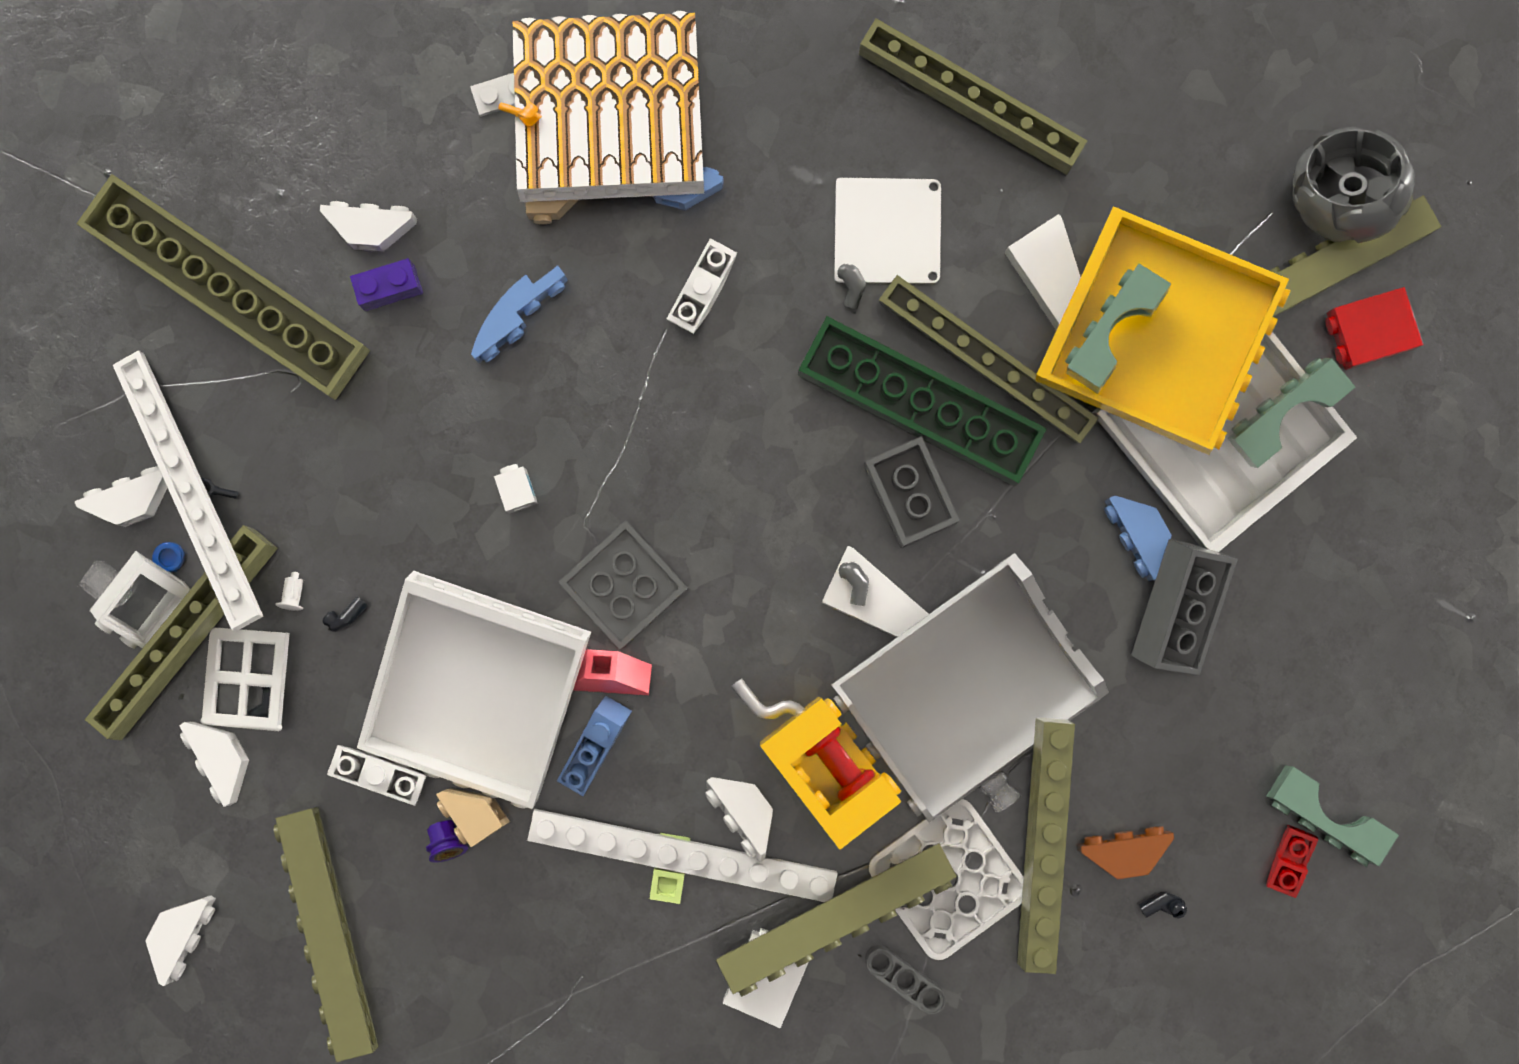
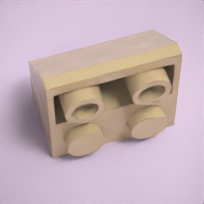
M448 788L436 794L440 800L437 802L438 808L446 818H452L457 826L454 828L457 837L463 844L468 842L470 847L478 844L510 822L495 798L456 788Z

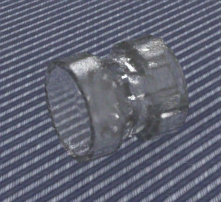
M1003 770L978 787L984 796H990L991 807L996 813L1005 810L1021 797L1016 788H1012L1007 784L1009 778Z

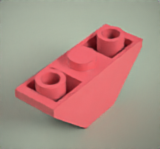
M587 649L573 691L649 696L652 665L619 651Z

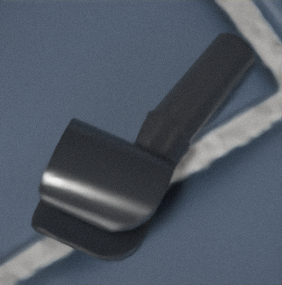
M201 478L206 486L208 495H221L237 499L238 491L214 486L210 479Z

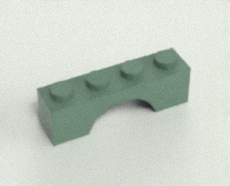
M1140 263L1134 271L1128 269L1118 284L1122 288L1117 296L1110 295L1101 308L1104 314L1097 323L1093 320L1083 334L1086 341L1081 348L1075 346L1065 360L1069 364L1066 374L1097 394L1117 365V360L1109 347V334L1113 327L1121 320L1130 316L1141 315L1151 317L1169 292L1171 286L1170 282Z
M1318 357L1304 368L1306 373L1298 380L1292 378L1280 388L1282 393L1274 400L1268 398L1255 409L1258 412L1249 421L1247 418H1244L1231 429L1233 434L1227 439L1250 467L1259 468L1282 449L1279 436L1280 425L1283 417L1292 407L1306 401L1314 402L1322 407H1332L1355 388V385L1332 358H1323L1321 360Z
M1285 765L1266 795L1274 801L1271 806L1286 816L1290 812L1300 818L1298 824L1313 833L1316 829L1326 835L1324 841L1333 847L1341 850L1342 846L1353 852L1350 857L1361 865L1367 867L1370 863L1380 866L1399 835L1374 818L1362 816L1360 819L1349 824L1334 823L1321 809L1318 798L1320 783L1295 767Z

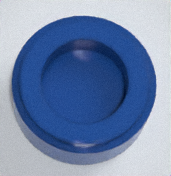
M165 542L155 548L152 560L171 573L182 567L185 561V553L178 544Z

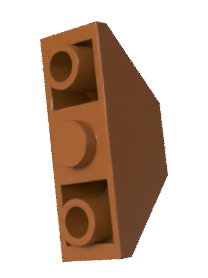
M1163 826L1145 828V834L1133 835V831L1114 833V839L1103 840L1101 835L1085 837L1084 843L1076 844L1077 851L1116 879L1149 875L1174 840V834L1168 830L1164 831Z

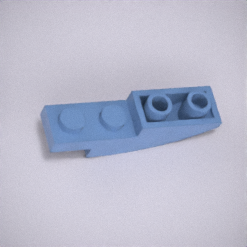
M558 266L534 284L527 275L523 276L500 298L484 321L475 340L471 355L478 363L483 360L489 362L500 353L499 348L506 342L512 344L524 335L522 330L527 327L520 317L524 314L526 316L533 314L541 307L539 302L547 296L555 297L564 290V283L568 280Z

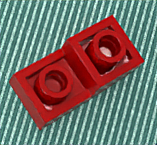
M1287 825L1276 852L1266 886L1296 898L1308 873L1307 864L1317 845L1318 837Z

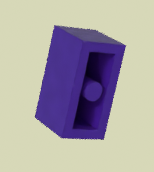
M409 258L350 276L358 305L364 311L423 294L415 265Z

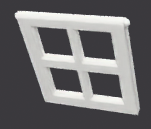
M215 627L210 631L203 710L200 720L203 725L268 731L282 730L281 723L290 633L242 629L235 631L228 628ZM222 641L244 642L241 672L220 671ZM253 643L275 645L272 675L250 673ZM219 683L240 685L237 715L216 713ZM249 686L271 687L268 718L246 716Z

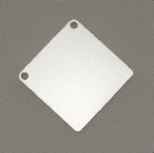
M838 178L836 180L835 281L837 283H844L843 279L838 277V268L842 264H853L859 269L865 283L891 284L896 275H898L910 284H936L940 279V182L935 179ZM935 183L937 184L938 189L936 191L930 190L929 185ZM935 273L937 279L935 281L929 280L928 274Z

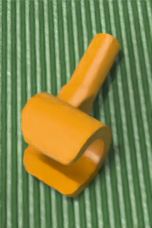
M502 102L498 106L499 110L519 117L527 127L533 126L542 117L537 113V106L531 102L523 109Z

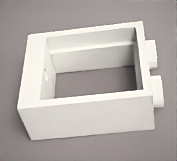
M135 551L90 609V612L96 618L95 625L108 634H111L112 631L121 635L119 639L133 649L137 645L143 648L191 589L184 581ZM142 574L168 592L141 627L136 630L111 615L110 612L137 577Z

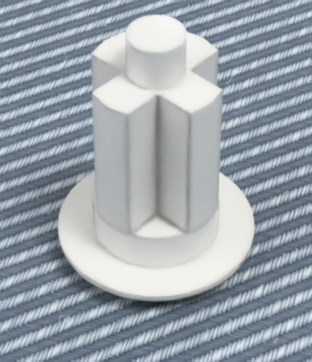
M291 572V577L285 578L281 603H276L277 607L292 611L303 610V607L299 606L303 579H298V572Z

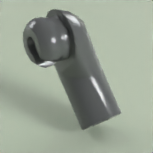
M842 264L838 268L837 274L840 279H843L848 288L843 305L858 309L866 286L865 280L856 266L853 264Z
M842 563L839 567V575L841 578L847 579L853 587L850 604L865 606L869 578L857 563Z

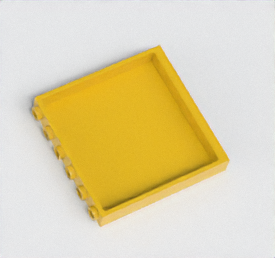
M1113 206L1036 374V381L1210 455L1213 448L1220 449L1227 432L1222 431L1226 419L1232 421L1240 404L1234 401L1239 391L1245 393L1251 381L1252 375L1247 372L1251 363L1258 364L1265 349L1260 343L1264 334L1271 336L1278 319L1272 316L1277 306L1283 308L1290 290L1285 289L1289 279ZM1140 263L1170 282L1171 286L1169 292L1151 317L1141 315L1130 316L1121 320L1113 327L1109 334V347L1117 360V365L1097 394L1066 374L1069 364L1065 360L1075 346L1081 348L1086 341L1083 334L1093 320L1097 323L1104 314L1101 308L1110 295L1117 296L1122 288L1118 284L1128 269L1134 271Z

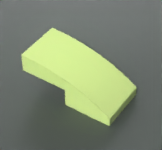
M660 833V835L690 841L691 839L689 837ZM654 867L649 899L680 904L685 873Z

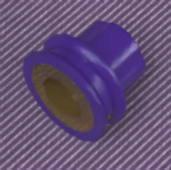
M440 821L432 824L427 829L431 843L426 847V851L431 854L429 856L430 862L448 861L468 851V846L459 840L454 831V828H456L454 821Z

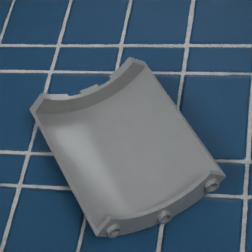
M1015 553L832 684V687L838 694L833 698L843 713L849 710L870 740V743L866 745L876 760L881 757L911 797L907 801L910 808L917 817L923 814L929 823L1031 750L1034 746L1036 717L1067 719L1071 721L1109 693L1104 679L1080 649H1077L1075 652L1072 650L1074 646L1066 636L1068 632L1052 610H1048L1042 601L1045 597L1033 574Z

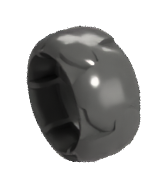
M1359 127L1335 129L1318 137L1313 146L1306 148L1299 158L1293 174L1294 205L1301 214V218L1306 226L1325 239L1336 242L1355 240L1357 243L1372 241L1389 233L1398 224L1402 215L1408 212L1414 193V167L1410 164L1409 156L1404 147L1392 136L1375 129L1372 132ZM1354 165L1355 167L1364 166L1374 169L1384 176L1367 181L1363 175L1354 173ZM1333 170L1342 178L1339 181L1338 194L1327 199L1319 193L1316 182L1323 178L1324 173ZM1368 195L1376 201L1366 204V196Z

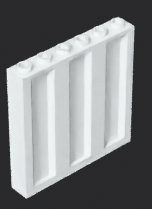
M1273 332L1271 336L1264 334L1260 345L1264 346L1265 349L1258 364L1251 363L1247 372L1252 375L1251 381L1245 393L1238 392L1234 401L1240 404L1232 421L1226 419L1222 431L1227 432L1220 449L1213 448L1210 455L1100 408L1092 412V414L1099 418L1100 424L1198 545L1216 552L1227 546L1357 439L1356 435L1333 407H1322L1311 401L1299 403L1285 414L1279 430L1282 449L1259 468L1250 467L1227 439L1233 434L1231 429L1244 418H1247L1249 421L1258 413L1255 409L1268 398L1274 400L1282 393L1280 388L1292 378L1298 380L1305 374L1304 370Z

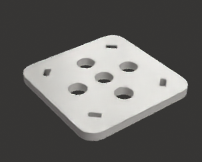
M961 799L930 823L925 818L875 854L869 863L870 875L874 877L889 869L890 863L897 865L922 852L925 846L940 843L954 872L957 874L956 884L939 894H935L934 890H932V901L928 905L922 906L918 904L908 909L905 904L895 909L925 953L935 960L948 958L1022 904L1023 875L974 807L965 799ZM952 818L963 820V826L952 824ZM971 852H977L982 857V864L977 869H969L965 864V858ZM1003 882L1008 883L1006 894L1002 893ZM965 895L972 896L975 899V908L969 913L962 912L958 907L960 898ZM935 932L945 934V939L934 937Z

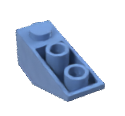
M605 696L592 714L557 782L584 796L622 731L632 710Z

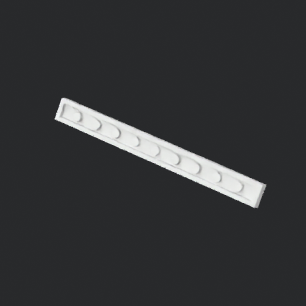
M138 350L113 364V367L232 630L238 631L263 617L262 611L146 356Z
M534 809L527 840L826 902L833 898L838 874L834 870L771 857H765V860L760 863L755 856L750 858L746 852L694 841H685L665 835Z

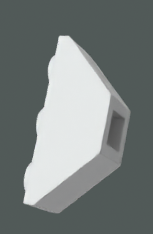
M339 201L330 202V206L320 205V212L354 250L384 252L417 223V218L413 212L403 206H391L390 210H383L374 204H360V208L348 207V203Z
M710 238L666 319L694 334L710 312L722 290L737 252Z
M156 466L141 471L142 476L131 480L130 477L116 480L112 482L113 487L103 491L101 488L89 490L83 493L84 498L75 501L76 507L115 525L127 527L153 517L168 487L159 467Z
M184 722L179 725L182 730L180 734L184 745L189 750L192 749L196 755V767L202 776L208 777L212 785L210 792L218 804L222 803L223 807L236 803L249 759L235 733L197 722Z
M337 745L327 775L414 806L417 804L426 779V775L412 768H406L395 764L392 760L383 757L378 758L364 751Z
M714 777L706 781V789L708 791L705 792L707 799L714 808L719 806L726 816L723 817V820L732 833L737 831L744 840L741 842V845L750 858L755 856L761 863L766 857L773 808L755 784Z
M210 895L168 909L159 914L146 939L158 984L166 986L173 982V980L178 981L186 968V964L183 961L187 953H192L201 938L197 934L202 924L207 925L214 914L215 908L212 905L216 899L215 897Z

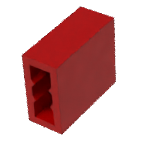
M1405 287L1335 307L1326 313L1328 317L1325 320L1329 334L1334 336L1337 345L1335 347V355L1339 364H1343L1344 370L1405 353L1423 345Z

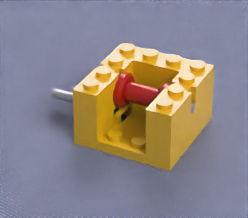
M742 678L732 685L748 708L757 717L775 719L785 713L794 715L760 741V746L839 849H842L902 802L897 796L902 791L887 773L879 774L872 765L877 761L866 747L862 750L857 747L853 741L857 738V735L847 722L841 726L838 717L842 713L831 699L823 700L821 697H817L806 707H802L799 703L791 700L781 701L771 707H766L760 703Z

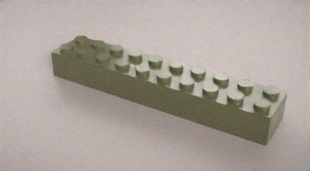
M113 174L110 175L76 223L334 400L338 398L370 352L362 343Z

